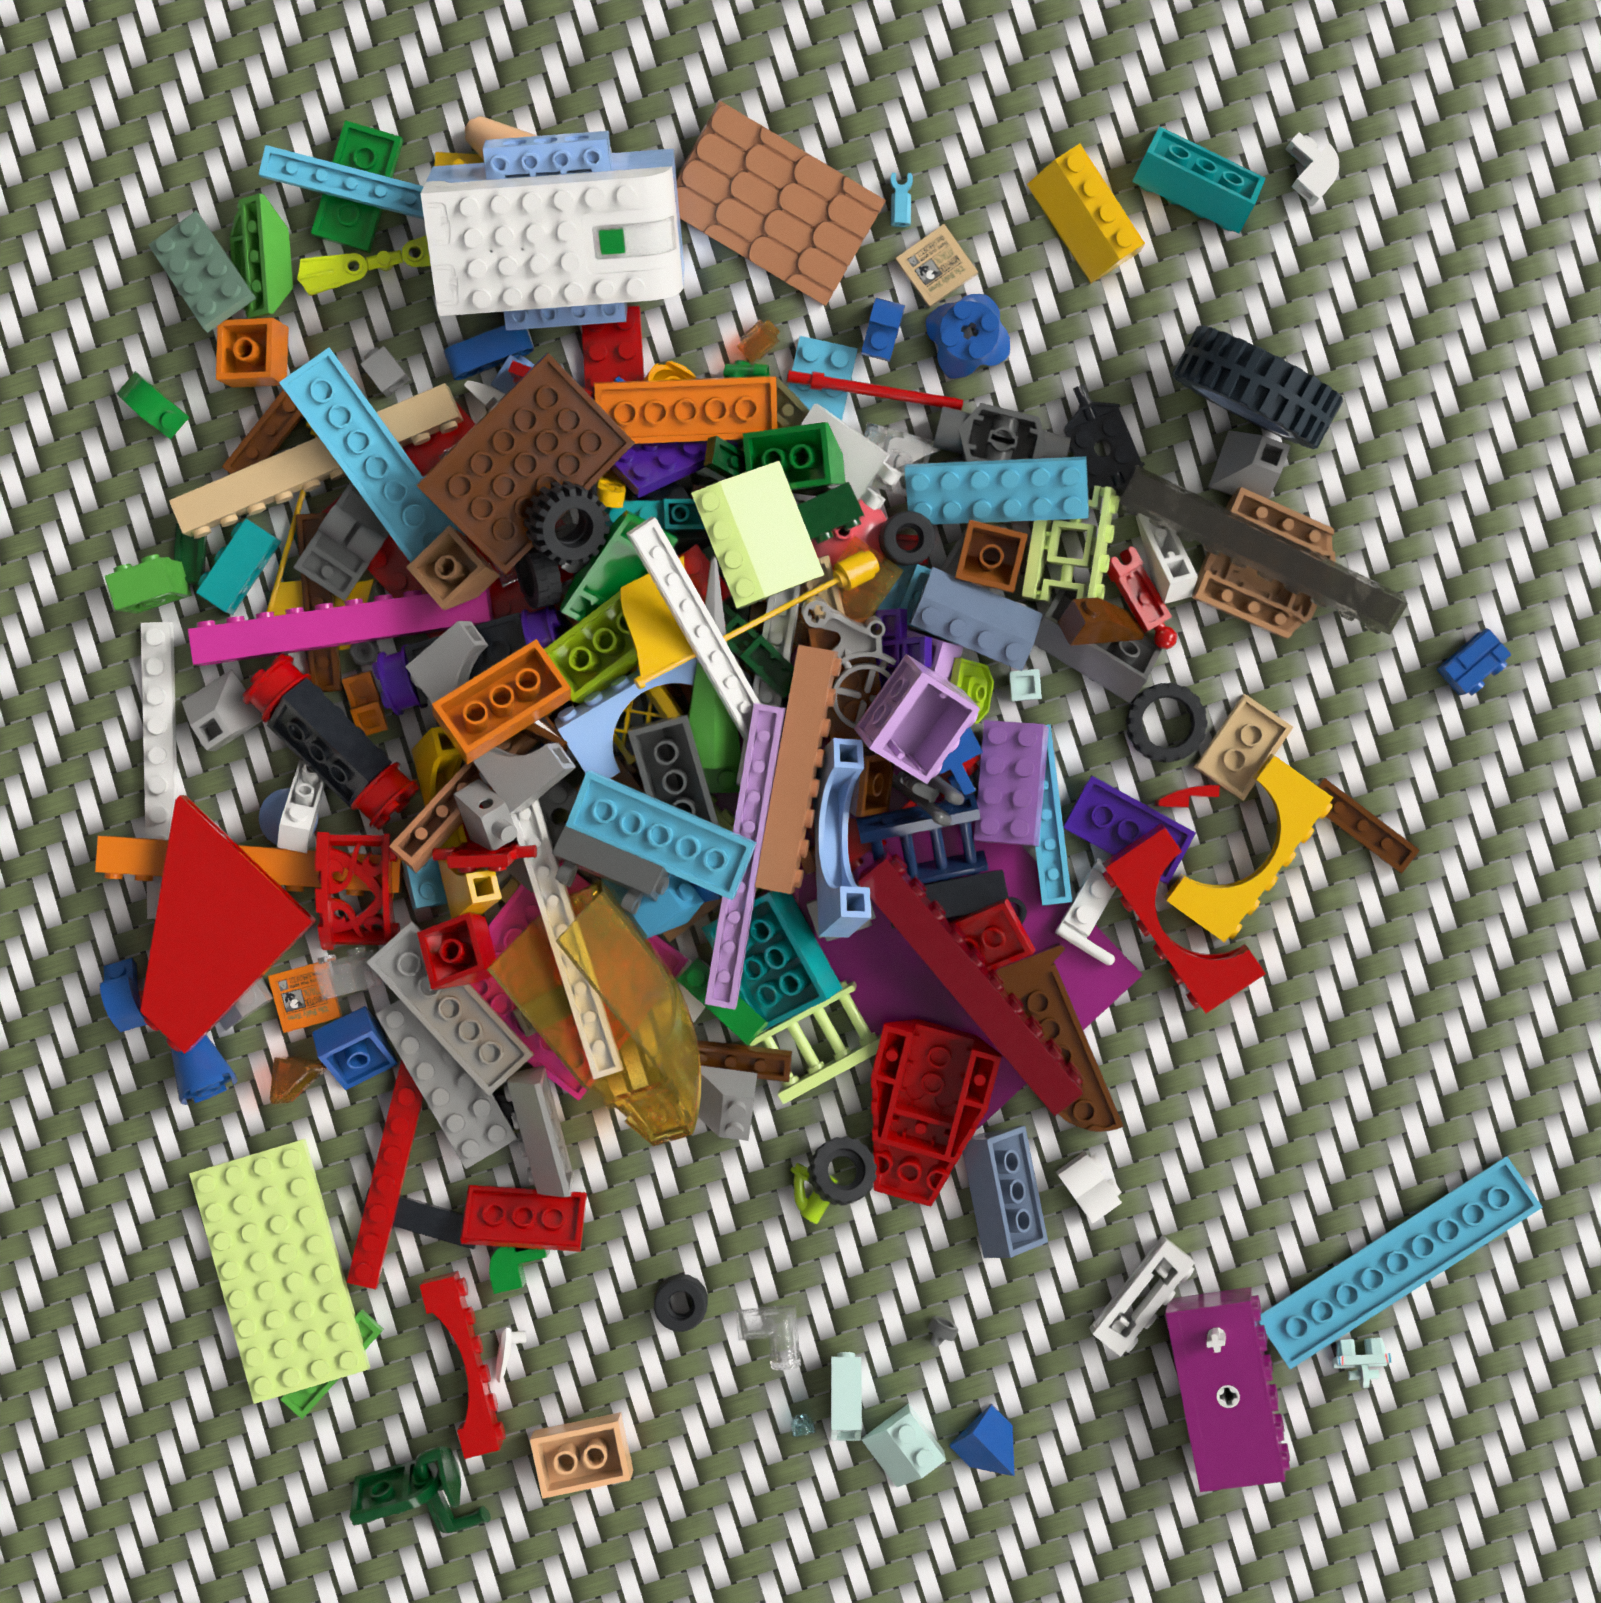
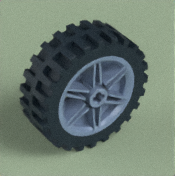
M1205 325L1196 327L1172 373L1176 381L1206 400L1276 436L1311 449L1319 447L1343 402L1342 396L1337 391L1332 390V387L1322 383L1318 378L1306 373L1296 365H1292L1281 357L1275 356L1265 349L1252 345L1241 338H1236L1229 333L1221 332L1212 327L1208 328Z

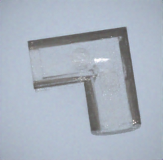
M796 1304L738 1309L736 1311L739 1341L769 1338L772 1369L789 1370L801 1366Z

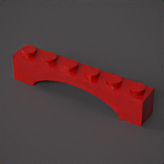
M459 1271L424 1279L419 1287L426 1313H433L449 1330L459 1348L466 1369L469 1392L468 1410L465 1422H462L457 1429L464 1459L498 1451L503 1444V1440L506 1439L505 1428L502 1421L498 1422L495 1411L498 1410V1402L495 1393H490L488 1382L491 1381L488 1365H483L480 1353H483V1344L479 1335L475 1336L473 1324L476 1323V1318L472 1306L468 1307L465 1298L468 1295L466 1280L464 1277L460 1278Z

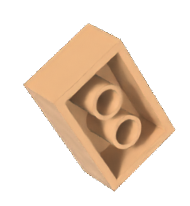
M621 1412L534 1430L530 1438L542 1499L631 1480L633 1466Z

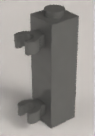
M567 826L564 827L552 852L558 860L564 862L555 876L559 883L571 887L578 869L629 890L624 896L620 907L636 915L643 896L657 901L659 895H663L669 885V873L666 872L664 867Z

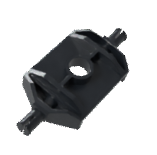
M1085 384L1073 388V391L1079 402V410L1067 423L1063 431L1066 437L1071 438L1070 447L1074 457H1086L1088 490H1094V486L1112 487L1119 496L1123 510L1128 507L1130 508L1135 503L1128 490V485L1145 463L1141 461L1119 409L1121 406L1116 403L1093 402L1090 400ZM1106 441L1111 448L1110 454L1099 456L1094 449L1095 443Z

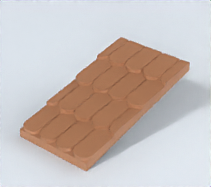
M718 100L676 177L680 219L825 306L886 202L882 197Z

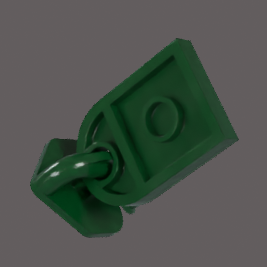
M438 1446L421 1452L415 1460L359 1475L354 1479L349 1515L353 1526L370 1523L376 1519L393 1514H401L426 1503L438 1530L442 1533L457 1532L484 1522L488 1523L491 1520L490 1513L484 1506H480L478 1511L454 1518L442 1490H444L451 1507L457 1508L460 1505L462 1481L459 1465L451 1448ZM436 1461H438L439 1471L436 1464L434 1463Z

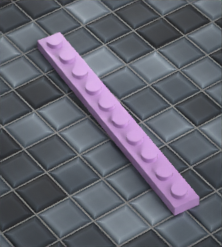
M754 703L733 832L753 840L757 844L735 898L730 900L722 896L705 1004L733 1010L737 1007L756 892L755 882L786 708L760 703Z

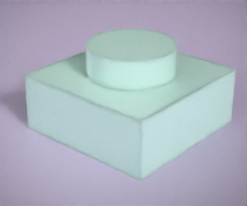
M1039 669L1009 671L1011 702L1042 699Z

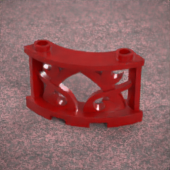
M317 832L315 871H319L318 880L321 883V888H315L316 913H319L320 916L318 935L322 950H334V945H386L400 932V923L395 922L393 909L392 862H397L398 857L389 847L392 844L391 834L330 835L329 832ZM333 846H355L351 856L346 852L333 848ZM360 847H381V861L377 864L372 863L370 860L371 851L366 854L361 863L357 860ZM344 869H348L347 876L343 881L334 879V872H339L343 875ZM381 873H382V885L380 884V882H379V881L377 880V878L375 877V876H378V875L381 874ZM354 874L368 886L375 896L371 904L357 916L348 903L332 897V894L347 888ZM383 906V915L376 914ZM343 910L346 914L337 916L335 911ZM379 924L383 928H375L373 925Z

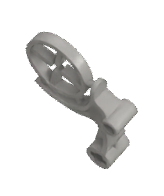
M813 596L804 601L801 612L809 626L835 631L840 635L839 643L831 651L838 652V658L842 659V665L845 670L841 672L833 685V689H836L833 707L842 722L851 728H855L864 715L867 704L864 700L860 701L855 722L847 719L838 707L837 693L857 699L861 698V693L856 690L840 687V684L852 672L869 669L864 691L870 693L876 671L889 679L891 674L886 668L889 663L895 665L896 660L882 653V636L885 633V626L879 617L871 616L865 621V624L856 622L828 606L824 599ZM816 605H820L821 611L824 612L823 615L819 614L816 616V619H812L811 613L808 612L809 609L813 610ZM878 623L880 625L876 631L870 630L873 624ZM858 657L882 659L880 665L872 663L851 665L849 660ZM870 695L869 699L871 702L874 701L876 695Z

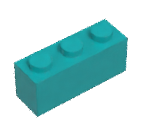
M246 518L243 523L239 522L231 532V537L233 538L227 547L223 546L214 558L215 565L210 572L206 571L201 576L198 582L199 589L196 592L224 612L232 615L282 542Z

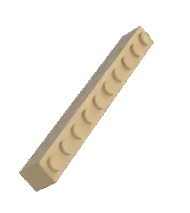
M445 383L376 412L401 447L410 443L414 445L423 444L431 439L430 435L439 431L442 434L451 432L458 428L457 423L463 421L452 392ZM317 437L171 499L169 502L182 533L190 537L194 536L197 539L210 534V529L220 524L222 527L230 526L238 522V517L246 513H249V515L258 514L266 510L265 505L274 501L277 504L291 500L295 492L302 489L304 492L315 490L321 486V481L328 478L337 480L345 477L346 474L320 438Z

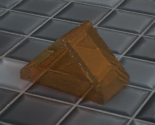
M296 1056L274 1057L269 1098L271 1103L293 1102L327 1070L326 1066L321 1061Z

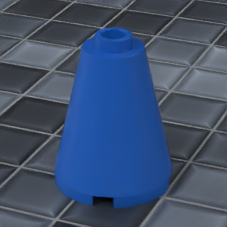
M207 1035L191 1051L185 1054L182 1051L177 1052L171 1048L178 1098L181 1104L188 1105L186 1099L193 1098L195 1103L207 1100L226 1091L225 1084L231 1081L233 1085L237 1083L236 1074Z

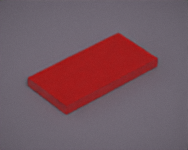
M468 1185L460 1237L461 1244L581 1252L587 1193L571 1192L569 1197L537 1194L536 1189Z

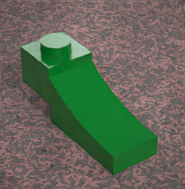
M696 958L677 981L749 1046L769 1023L739 995L735 1010L705 1004L710 968Z

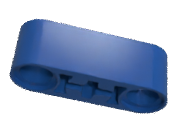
M504 325L454 344L443 352L454 380H462L504 364L509 355L516 359L520 355L526 356L534 351V347L527 329L506 330Z

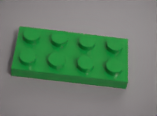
M345 120L332 162L393 178L404 140L400 136ZM322 194L311 234L313 237L370 253L383 209Z

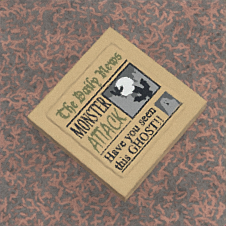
M945 224L895 259L929 308L978 274L977 269Z

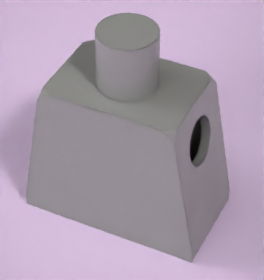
M480 779L454 793L471 841L490 851H495L516 838L517 829L514 826L507 804Z

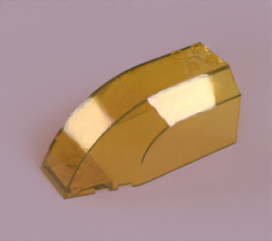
M602 881L596 882L569 894L576 918L556 939V943L602 999L624 1068L622 1071L593 1079L542 915L531 921L487 970L580 1085L587 1091L592 1087L604 1097L605 1100L602 1103L607 1108H616L627 1117L624 1122L654 1147L691 1136L695 1131L701 1099V1063L697 1036L684 996L668 966L649 940L643 938L610 890Z

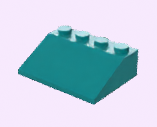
M771 890L754 899L739 989V996L769 1023L762 1030L764 1031L828 1000L843 989L792 894ZM718 919L701 927L713 950Z

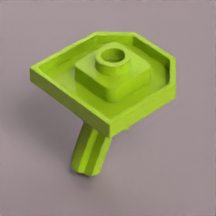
M954 658L950 682L962 689L980 708L974 723L978 724L990 709L994 686L988 665L963 658Z

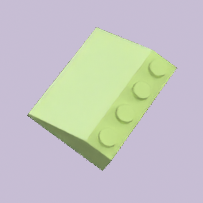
M780 461L719 481L691 493L736 608H744L824 576Z

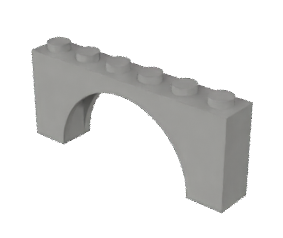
M457 621L405 666L411 674V681L416 687L422 689L428 697L427 702L431 709L432 703L469 681L475 661L488 644L471 621ZM559 743L546 744L527 755H517L495 747L472 761L480 770L479 774L483 782L492 787L495 793L505 801L510 813L524 811L576 768Z

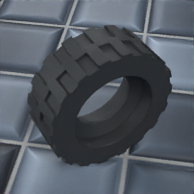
M533 546L515 564V570L524 599L532 609H538L560 602L562 583L557 562L552 561Z
M846 1136L833 1138L818 1147L809 1161L808 1173L810 1178L808 1180L814 1188L813 1191L820 1196V1199L828 1201L832 1205L840 1204V1206H844L860 1200L867 1195V1192L871 1191L873 1182L876 1181L877 1164L874 1162L873 1153H870L868 1147L865 1144H861L857 1139H850V1137ZM836 1157H847L854 1163L856 1177L851 1184L841 1186L831 1180L828 1167L830 1162Z

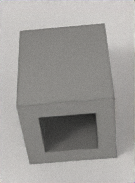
M385 346L380 349L376 347L364 356L365 361L361 363V366L386 397H389L411 380Z

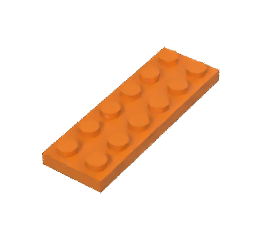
M776 376L593 383L594 401L635 444L708 441V438L718 436L723 440L743 439L742 433L778 429Z

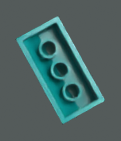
M1159 126L1132 182L1138 184L1144 191L1154 192L1165 197L1171 204L1181 205L1191 210L1194 215L1200 218H1207L1218 223L1224 230L1234 231L1239 234L1256 204L1266 178Z

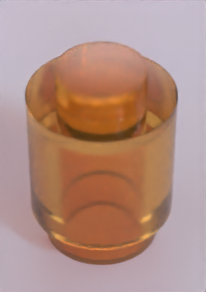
M759 319L740 338L741 342L736 347L753 364L757 359L761 360L780 341L777 337L780 331L770 320L764 323Z

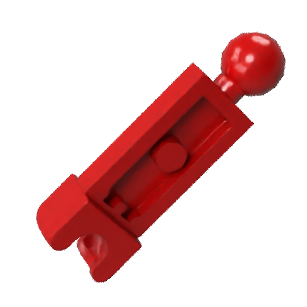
M1130 546L1120 553L1123 564L1115 556L1110 558L1107 575L1111 582L1114 581L1143 632L1146 633L1154 629L1155 644L1161 649H1171L1177 643L1178 636L1176 631L1171 627L1165 626L1164 622L1172 616L1142 566L1144 562L1135 547Z

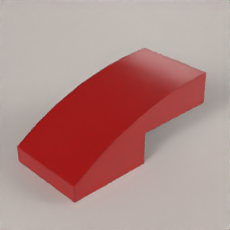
M1220 785L1193 786L1179 789L1156 799L1154 806L1189 808V796L1219 797Z

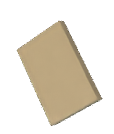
M1242 694L1193 768L1241 801H1244L1257 782L1253 778L1270 754H1276L1293 729V726L1246 694Z

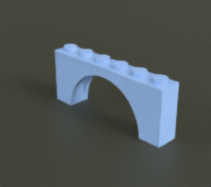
M697 657L645 683L646 687L640 690L634 683V678L640 676L638 666L637 671L628 676L622 675L611 682L610 687L601 692L595 691L584 699L583 703L576 707H567L558 714V717L554 719L556 727L564 741L568 742V747L585 774L591 770L610 779L620 773L613 754V734L621 713L633 699L653 687L671 683L693 686Z
M833 738L824 748L825 759L822 768H817L816 779L820 780L817 798L813 797L819 936L848 938L871 918L870 888L858 887L852 876L848 855L850 804L858 777L864 770L863 740Z

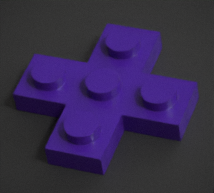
M907 609L876 610V617H879L885 626V633L882 636V653L896 660L895 665L889 663L886 670L892 675L906 654L927 668H932V637L907 638ZM876 623V630L880 626L878 623ZM876 658L877 665H880L882 659ZM878 672L882 689L888 679Z

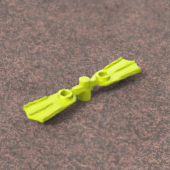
M427 236L408 241L402 248V254L401 250L392 252L380 251L377 255L366 257V260L357 253L300 259L297 280L305 288L308 295L312 296L358 281L366 275L368 270L380 268L382 271H389L395 264L404 262L411 267L431 266ZM417 248L421 251L419 257L413 258L409 255L410 250ZM353 261L358 262L359 269L357 271H350L348 269L349 263Z

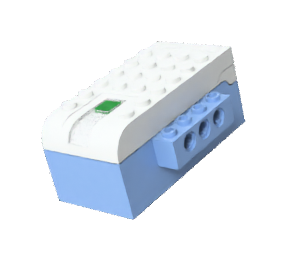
M609 131L486 140L482 148L484 163L433 166L421 191L438 316L504 311L506 330L626 322L627 302L665 299L677 295L683 289L685 267L674 149L611 153Z

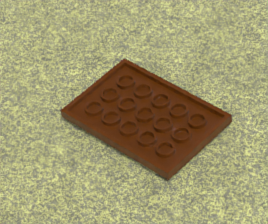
M546 353L416 486L504 574H507L533 547L531 544L533 541L528 539L526 531L529 529L524 526V519L529 518V515L525 513L526 507H532L534 503L530 500L532 496L539 497L541 495L539 489L543 486L550 489V483L556 481L561 485L563 481H570L589 490L635 442L549 353ZM568 509V510H566L565 512H563V513L559 516V518L557 519L556 523H557L570 509Z

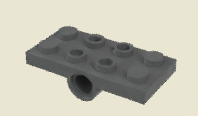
M352 482L349 483L337 503L326 515L318 531L293 567L344 601L389 536L388 531Z

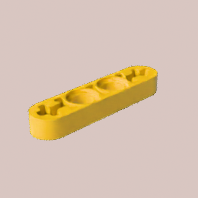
M609 469L597 481L596 496L606 507L622 508L626 485Z

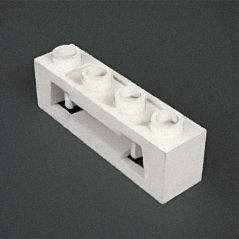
M1162 1235L1089 1327L1091 1333L1120 1357L1125 1351L1129 1353L1137 1344V1336L1142 1329H1148L1156 1320L1157 1315L1155 1313L1162 1304L1166 1306L1175 1295L1174 1289L1179 1282H1185L1194 1271L1192 1266L1195 1263L1193 1259ZM1155 1269L1164 1279L1160 1278L1131 1314L1132 1320L1129 1323L1127 1318L1120 1312L1124 1314L1154 1277L1151 1272Z

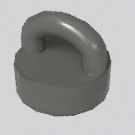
M933 1316L928 1324V1329L933 1333L931 1338V1345L933 1347H938L944 1340L954 1341L959 1331L954 1323L940 1316Z

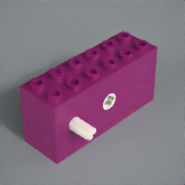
M1252 1287L1177 1297L1167 1304V1324L1200 1492L1285 1482V1471H1290L1288 1444L1281 1443V1441H1284L1285 1432L1282 1414H1276L1275 1412L1279 1411L1276 1384H1270V1381H1273L1270 1354L1264 1355V1351H1267L1266 1330L1264 1325L1258 1324V1321H1261L1262 1313L1259 1295L1253 1296Z

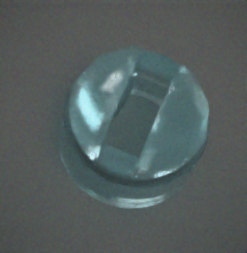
M803 1413L801 1416L796 1415L791 1421L792 1437L816 1432L814 1421L809 1415Z

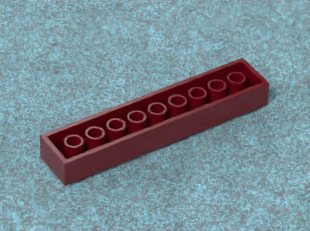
M886 851L860 873L858 883L861 887L870 888V898L1050 1112L1056 1116L1083 1095L1081 1072L1072 1061L1066 1063L1063 1060L1061 1048L1052 1038L1047 1040L1044 1037L1043 1027L1033 1015L1027 1017L1022 1008L1024 1005L1014 992L1008 994L1004 990V980L994 969L989 971L985 967V958L975 946L969 948L964 939L966 935L956 923L952 925L948 923L945 917L946 911L937 900L931 902L927 898L925 893L927 889L916 876L911 879L906 873L907 865L897 853L892 856L889 851Z

